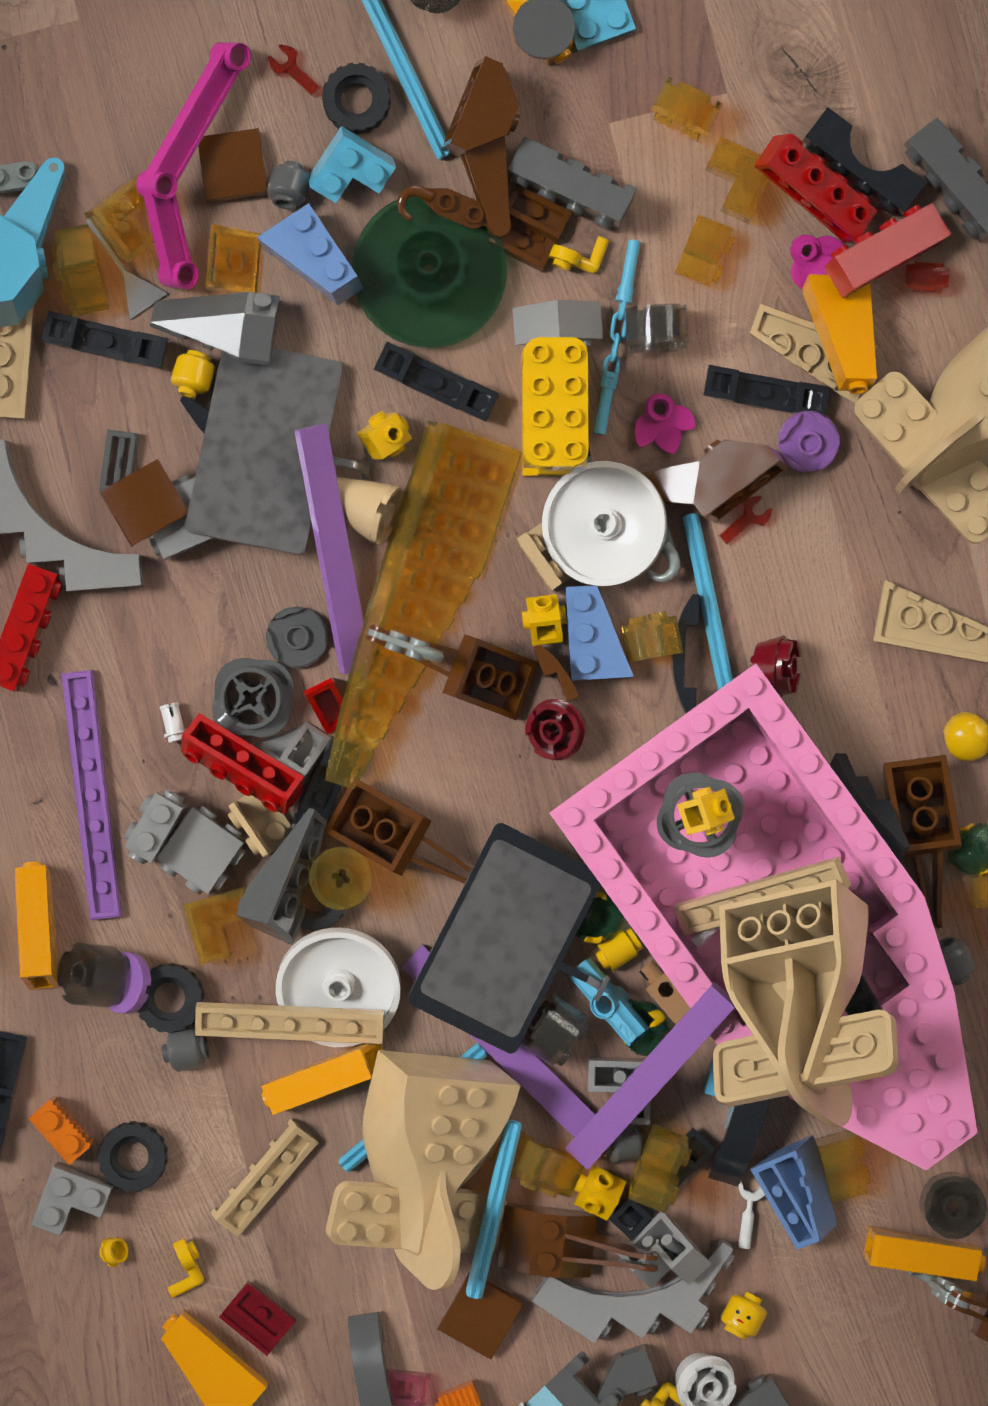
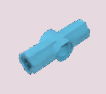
M591 958L584 960L575 968L600 982L605 977ZM571 975L569 976L590 1001V1008L597 1018L605 1019L628 1047L633 1046L649 1032L650 1027L629 1004L628 994L622 987L614 986L609 981L598 1002L594 1000L598 991L596 988ZM607 997L612 1003V1008L607 1003Z

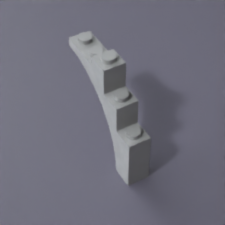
M4 439L0 440V535L24 534V539H20L21 558L26 557V563L64 562V567L59 568L60 582L63 583L62 586H66V591L68 592L144 586L141 555L113 554L81 545L53 528L34 509L22 490L13 468L9 442Z
M721 1238L706 1255V1258L712 1264L690 1285L678 1276L652 1288L613 1292L594 1290L571 1283L564 1278L545 1277L532 1295V1302L593 1343L596 1342L598 1337L604 1339L613 1325L610 1322L611 1318L643 1339L647 1332L652 1334L659 1325L661 1318L658 1315L660 1313L692 1334L695 1328L700 1330L709 1317V1313L706 1312L709 1307L700 1298L702 1295L707 1297L711 1293L717 1282L714 1280L716 1274L720 1269L725 1271L734 1258V1255L731 1254L733 1247Z

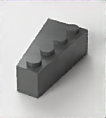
M937 117L907 140L905 143L907 148L905 154L915 166L919 164L926 172L924 178L933 190H940L945 197L943 203L953 215L958 213L965 222L962 224V227L968 236L973 240L977 238L979 242H982L988 237V181L985 182L982 179L983 172L974 159L969 156L964 158L961 155L964 152L963 146Z
M527 137L523 138L507 169V175L511 176L510 181L525 189L529 185L539 190V196L553 203L557 199L567 204L566 210L579 217L586 214L594 218L593 223L604 230L610 231L611 227L618 230L634 199L636 187L626 184L624 189L618 187L619 183L612 176L603 172L596 173L594 176L590 174L591 169L585 164L573 159H568L566 162L562 160L563 155Z

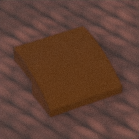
M259 128L203 136L198 149L206 203L267 194Z
M516 185L509 198L511 228L502 237H493L491 235L487 245L543 272L550 259L549 254L553 244L557 245L572 212Z
M158 459L100 492L131 547L186 517L188 509Z
M541 645L533 647L543 676L556 673L566 702L578 698L579 695L572 680L557 659Z
M469 1272L439 1323L437 1330L491 1360L518 1315L524 1301L487 1280L481 1299L468 1297L466 1295Z

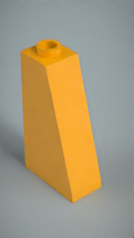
M808 274L802 287L803 295L839 391H849L851 394L866 393L877 380L871 285L868 284L842 298L829 275Z
M26 862L23 864V867L15 868L20 978L29 990L60 988L50 871L46 865H42L40 862Z
M362 1043L272 1079L261 1086L263 1102L267 1108H270L272 1115L369 1080L372 1078L378 1050H383L381 1044Z
M870 1225L863 1253L864 1258L871 1266L977 1281L978 1273L983 1274L986 1256L982 1255V1250L979 1246Z
M185 1310L179 1316L173 1313L163 1324L162 1328L166 1331L161 1337L162 1341L205 1406H252L267 1388L268 1381Z

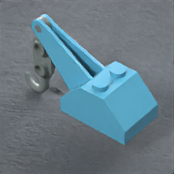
M49 158L42 166H37L30 161L0 165V194L23 190L4 217L0 215V327L18 325L45 291L43 280L49 279L44 250L41 247L63 180L66 176L64 163L58 158Z

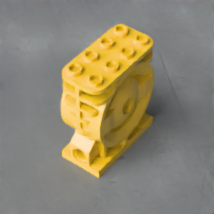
M538 337L530 340L522 348L523 477L564 476L570 474V471L576 467H587L589 450L588 352L584 342L578 338Z

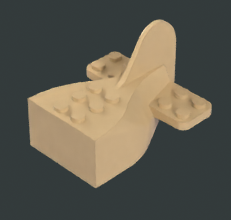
M987 326L950 361L936 382L929 402L903 374L890 372L859 398L853 409L855 418L901 468L904 477L894 488L899 495L913 485L934 504L962 537L972 544L981 543L988 537Z
M837 879L720 905L721 964L724 983L732 1003L753 1035L719 1043L714 1049L713 1071L716 1099L726 1106H737L791 1095L803 1109L828 1126L839 1127L846 1125L852 1114V1093L849 1083L888 1076L897 1069L899 1062L896 1021L891 1014L885 1010H873L841 1016L856 991L862 974L868 929V905Z
M378 1050L363 1116L364 1146L375 1182L343 1181L335 1188L326 1225L327 1236L338 1245L393 1248L400 1262L425 1287L431 1290H445L450 1287L459 1270L460 1254L475 1253L489 1192L461 1189V1187L481 1168L492 1153L514 1108L521 1085L490 1060ZM506 1199L504 1202L493 1251L498 1247L500 1241L505 1205H507Z

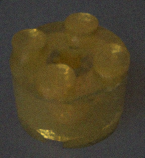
M667 76L650 110L655 114L653 120L667 128H670L672 123L683 128L681 134L695 142H698L700 137L706 139L723 104L717 101L714 106L710 104L711 96L679 81L677 86L671 84L673 78Z
M334 846L322 852L315 859L310 869L309 883L313 894L320 903L331 909L345 910L360 904L366 898L372 887L373 870L367 857L349 846ZM341 869L346 870V876L350 877V882H344L342 886L337 885V879L333 877V873H339Z

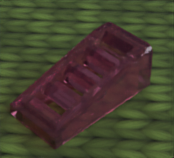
M387 1369L388 1378L392 1379L391 1394L393 1404L404 1406H424L427 1404L429 1373ZM400 1381H405L404 1395L399 1394ZM413 1382L417 1383L416 1396H412Z

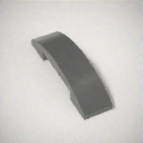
M379 1312L349 1316L350 1348L360 1406H396L392 1399L382 1345L385 1341Z

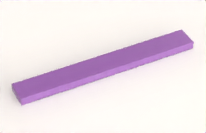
M321 423L295 430V437L339 671L342 674H347L372 665L367 639H365V627L327 424Z
M93 670L62 673L90 920L121 917L122 910Z
M422 945L401 966L414 981H416L430 951ZM470 1035L574 1138L594 1117L595 1113L523 1042H521L515 1053L509 1054Z
M714 982L568 1144L565 1150L588 1170L735 1008L728 993Z

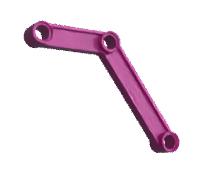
M217 42L213 45L208 64L148 169L141 172L136 181L137 191L144 197L160 264L158 279L166 287L188 290L192 289L199 279L198 268L191 261L177 202L178 180L240 71L246 69L250 64V49L244 43Z

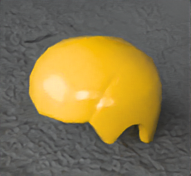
M961 712L950 718L943 730L945 745L949 753L959 761L973 762L983 758L988 753V724L985 720L972 712Z

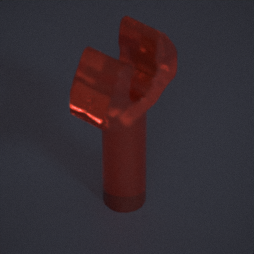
M280 44L279 48L288 57V60L284 64H279L273 57L268 56L271 71L276 76L289 74L312 96L320 87L297 65L296 58L298 57V52L291 46Z
M754 496L745 500L742 503L744 507L743 515L719 535L726 545L750 524L764 526L769 521L772 508L767 509L759 516L755 515L752 511L753 506L762 499L761 496Z

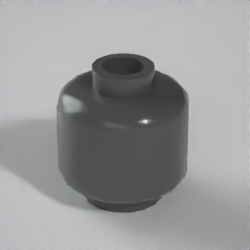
M286 161L285 164L275 166L271 171L267 187V194L272 199V203L279 208L293 210L296 206L304 204L309 190L310 175L303 169L300 163L295 161Z
M947 937L940 940V948L951 983L953 985L965 983L970 979L969 975L976 967L975 960L967 943L955 937Z
M194 1028L170 1033L167 1037V1044L162 1045L164 1062H170L171 1067L177 1072L199 1069L204 1065L205 1059H209L210 1052L207 1037L195 1036Z
M629 1124L605 1150L603 1156L608 1157L613 1163L640 1159L643 1148H646L648 1143L645 1130L640 1129L637 1124Z

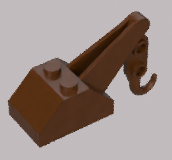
M487 56L475 63L441 150L453 156L461 157L476 200L449 188H426L419 185L408 186L401 191L397 199L398 211L406 220L412 221L413 219L412 215L406 210V201L411 197H417L422 199L438 216L466 228L477 229L485 226L493 237H502L509 232L511 223L505 136L515 131L521 115L517 114L519 102L503 63Z

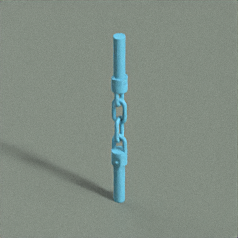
M637 240L628 241L621 285L617 289L618 293L615 301L620 302L619 311L613 315L611 321L610 338L613 340L611 354L604 360L600 381L601 394L593 432L598 435L606 434L613 391L617 387L621 365L617 353L619 343L625 339L627 333L628 316L625 314L626 304H631L633 300V282L641 243ZM617 317L619 321H622L624 318L621 336L619 333H616L614 336ZM609 360L611 363L616 361L615 373L607 371Z

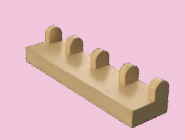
M292 1118L287 1122L289 1127L278 1140L275 1141L273 1139L269 1143L271 1148L257 1164L252 1163L249 1169L251 1171L238 1187H232L229 1190L231 1195L220 1208H214L210 1212L219 1224L237 1237H239L319 1143L314 1136L304 1130Z

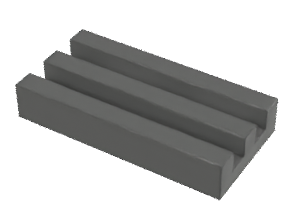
M107 429L99 491L109 487L107 483L114 437H119L113 484L121 479L126 438L131 439L126 476L134 472L139 440L138 433Z

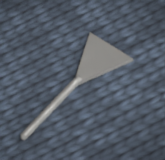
M87 220L88 226L123 274L130 320L154 304L155 301L168 294L128 272L93 220Z

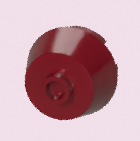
M783 635L759 642L755 647L754 655L750 659V667L756 663L780 697L796 693L799 686L801 673H797V657H801V650L798 640H790Z
M548 699L539 703L528 716L525 725V734L528 735L534 752L550 760H565L572 757L580 749L586 732V722L582 713L573 705L560 699Z

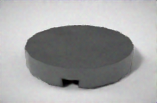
M528 0L520 6L514 16L513 34L516 44L532 58L548 60L558 57L569 47L574 38L575 22L572 12L560 0Z
M300 606L285 608L277 613L269 623L266 632L267 648L273 658L285 666L293 668L308 667L318 661L326 650L328 642L327 627L321 617L311 609Z

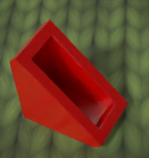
M329 678L304 691L307 700L327 735L355 721L334 678Z

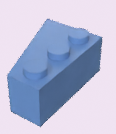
M309 203L257 237L264 251L271 256L273 255L285 264L288 269L297 273L337 305H340L364 289L358 276Z
M596 585L565 587L570 679L578 681L634 677L598 587Z
M814 1135L768 1153L750 1169L797 1250L821 1241L837 1226Z

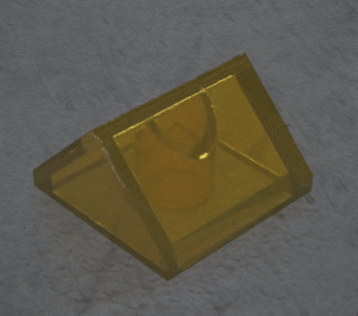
M211 224L206 288L209 292L228 294L240 292L257 293L261 244L257 237L261 235L260 233Z

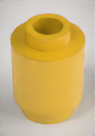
M631 928L625 931L621 929L597 945L599 951L595 955L604 969L610 967L615 971L637 957V952L642 950L643 946Z

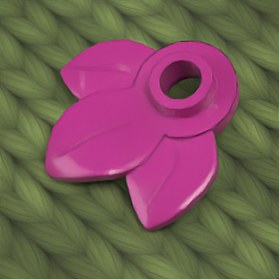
M808 234L797 236L790 246V255L794 260L790 272L794 283L802 289L808 274L828 275L823 266L832 259L830 254L844 244L837 238L829 235L821 236L817 239ZM805 245L811 247V252L807 256L802 254V248Z
M659 393L647 399L644 405L645 414L636 421L634 432L639 447H644L655 441L662 450L674 454L681 443V431L695 428V420L689 409L684 406L674 405L673 400L669 396ZM656 404L664 405L665 413L662 415L655 414L654 406Z

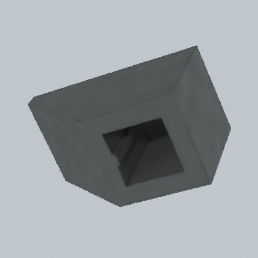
M645 1344L615 1353L596 1391V1397L600 1402L614 1389H618L623 1396L635 1393L636 1396H641L653 1391L652 1386L658 1385Z

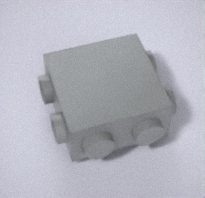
M185 475L172 481L187 509L189 508L195 478L191 479L190 475ZM186 516L161 529L149 541L155 555H162L163 559L168 560L216 538L189 533L185 528Z
M169 789L165 790L164 793L160 791L154 795H147L139 809L143 813L139 822L135 821L130 824L123 837L128 840L124 848L130 850L129 857L141 864H145L148 861L152 863L157 860L156 858L167 844L188 807L182 804L184 800L182 796Z
M203 805L200 809L195 806L190 809L156 858L162 862L159 866L162 870L173 877L177 873L188 880L185 885L199 895L203 891L209 894L212 889L218 892L228 878L224 872L230 863L236 866L246 852L241 848L245 843L240 838L243 833L229 823L224 827L216 822L217 815Z

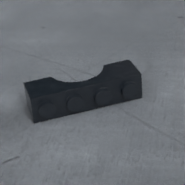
M827 107L802 142L807 145L805 149L829 161L832 171L844 177L847 175L856 182L855 188L868 197L872 194L881 201L880 207L893 216L897 213L902 216L927 182L904 164L885 171L873 170L862 165L856 159L851 149L850 134L852 125Z

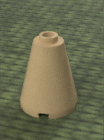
M337 476L345 524L372 543L383 544L394 528L389 526L393 516L398 518L404 493L400 489L401 487L393 484Z

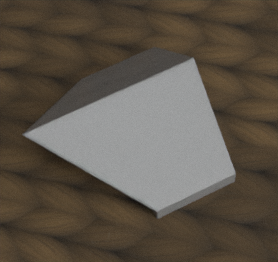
M305 721L299 727L254 745L272 758L304 776L305 779L331 737Z

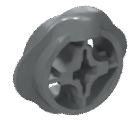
M239 658L225 664L215 680V694L212 705L215 723L235 735L268 737L281 731L288 723L291 715V701L294 690L291 672L284 665L272 660ZM246 672H256L265 676L267 680L255 686L249 680L245 681L241 675ZM233 683L237 685L235 688L239 692V701L234 705V708H232L230 701ZM272 687H274L276 692V705L273 712L269 710L271 707L267 703V694L272 690ZM262 690L256 697L258 703L254 702L244 705L250 698L249 692ZM250 709L256 712L257 715H261L265 721L251 723L243 720L239 715Z
M696 772L682 774L676 777L665 791L664 800L657 816L658 833L664 842L675 849L687 851L705 858L721 855L730 848L735 840L737 828L744 811L742 795L733 785L726 781L714 779ZM710 786L713 792L725 788L735 819L724 823V830L720 831L717 835L714 833L706 836L705 831H702L707 841L694 842L684 837L680 833V830L685 828L682 818L676 822L674 820L675 807L682 795H685L686 801L693 799L692 792H694L693 789Z

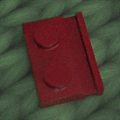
M249 1280L219 1316L221 1320L266 1356L269 1355L296 1321L292 1315Z

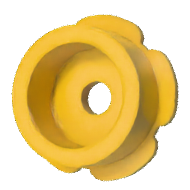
M116 1237L105 1238L100 1247V1257L103 1262H107L109 1267H117L119 1263H123L128 1257L126 1242Z

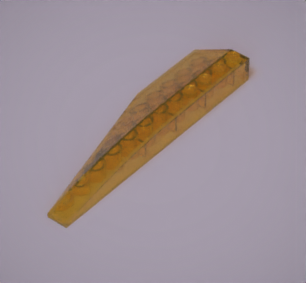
M427 421L357 642L337 721L325 777L326 781L355 789L375 755L373 751L381 739L384 740L389 732L388 726L396 712L400 713L406 703L404 701L411 688H415L427 667L398 652L384 648L385 646L365 639L370 625L372 624L388 631L393 630L409 637L440 645L438 641L444 631L449 630L455 620L453 619L454 614L460 604L465 603L471 593L469 592L470 587L475 579L480 578L485 569L522 455L521 451L445 423Z

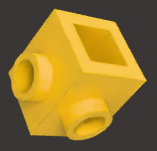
M384 411L376 413L368 419L369 425L357 432L358 437L372 459H384L387 456H390V458L403 452L406 449L404 444L412 439L408 432L410 427L407 421L396 412L384 413Z
M557 594L526 598L527 611L521 612L524 630L530 629L532 646L563 642L561 625L567 624L565 606L558 605Z
M709 786L692 792L693 799L677 804L687 835L705 831L706 836L723 831V824L735 819L725 788L712 792Z
M593 1165L587 1176L584 1174L580 1175L574 1187V1191L578 1192L574 1205L607 1221L618 1205L627 1181Z

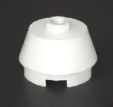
M694 1353L686 1357L678 1366L676 1371V1387L678 1399L683 1406H728L735 1396L734 1371L726 1360L706 1353Z

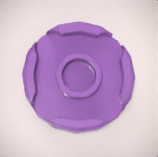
M802 411L793 414L783 423L778 433L777 445L781 456L791 468L799 472L819 471L825 469L834 461L839 452L840 437L836 425L828 416L818 411Z
M119 952L113 955L105 965L101 979L102 997L107 1007L113 1012L132 1014L140 1010L146 1002L148 994L145 993L147 986L151 985V975L145 959L133 952Z

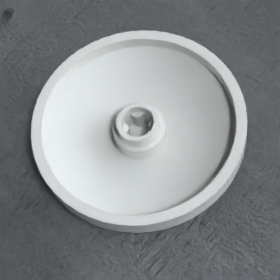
M612 461L587 463V467H576L570 471V474L564 475L551 490L542 515L544 542L554 562L570 577L596 586L620 585L644 573L658 557L667 531L666 509L661 495L653 483L638 470Z
M326 928L312 932L298 940L282 959L276 979L278 1006L384 1010L383 1030L393 1019L400 1000V974L391 954L373 937L349 928ZM312 1041L314 1043L329 1047H349L361 1044L348 1042Z

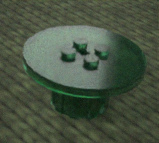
M411 197L406 201V210L413 217L412 221H408L399 213L397 200L383 207L370 219L356 243L352 259V269L364 287L363 290L356 293L358 302L373 325L383 334L399 343L424 349L443 348L458 344L480 331L493 317L500 305L507 281V260L500 237L490 235L485 226L469 229L438 216L422 199L417 197ZM489 238L494 239L496 245L489 242ZM428 265L435 268L430 272L424 271V268Z

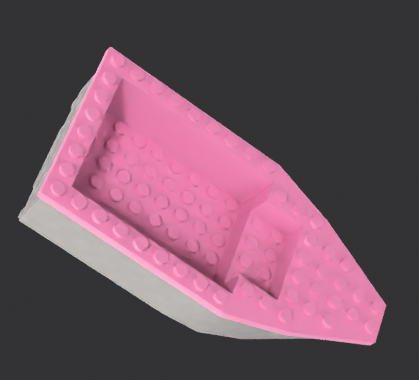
M756 663L549 812L690 1008L714 982L727 992L722 973L720 929L698 948L690 940L696 933L684 935L673 907L682 901L839 856L851 883L848 889L868 905V929L862 972L883 1010L895 1018L899 1059L897 1069L888 1076L849 1083L852 1093V1114L849 1122L842 1127L924 1170L932 1167L978 1133L955 992L925 897ZM696 772L714 779L726 781L733 785L742 795L744 811L737 828L735 840L730 848L721 855L705 858L687 851L675 849L664 842L658 833L657 816L664 800L665 791L669 784L682 774ZM695 788L693 789V791H697L703 788ZM682 795L677 804L687 800L685 795ZM677 804L674 811L675 822L681 819ZM685 828L680 830V833L691 841H707L702 831L687 835ZM735 1007L710 1036L718 1045L724 1041L739 1039L753 1034ZM844 1010L841 1016H847L848 1013Z

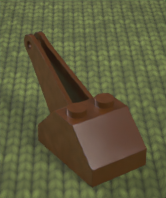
M946 755L884 763L885 799L890 800L910 845L905 857H913L918 886L925 897L929 913L930 907L920 855L931 853L932 900L935 924L937 929L942 928L943 852L959 850L962 845Z
M355 777L352 778L324 831L400 876L403 875L411 861L461 883H466L468 878L414 855L421 840L471 873L473 869L424 836L432 822L429 818Z
M507 1202L504 1208L498 1267L534 1276L559 1279L590 1277L592 1264L626 1267L649 1272L658 1271L657 1265L646 1262L593 1256L594 1247L650 1261H658L659 1254L647 1252L596 1233L597 1216L586 1211Z

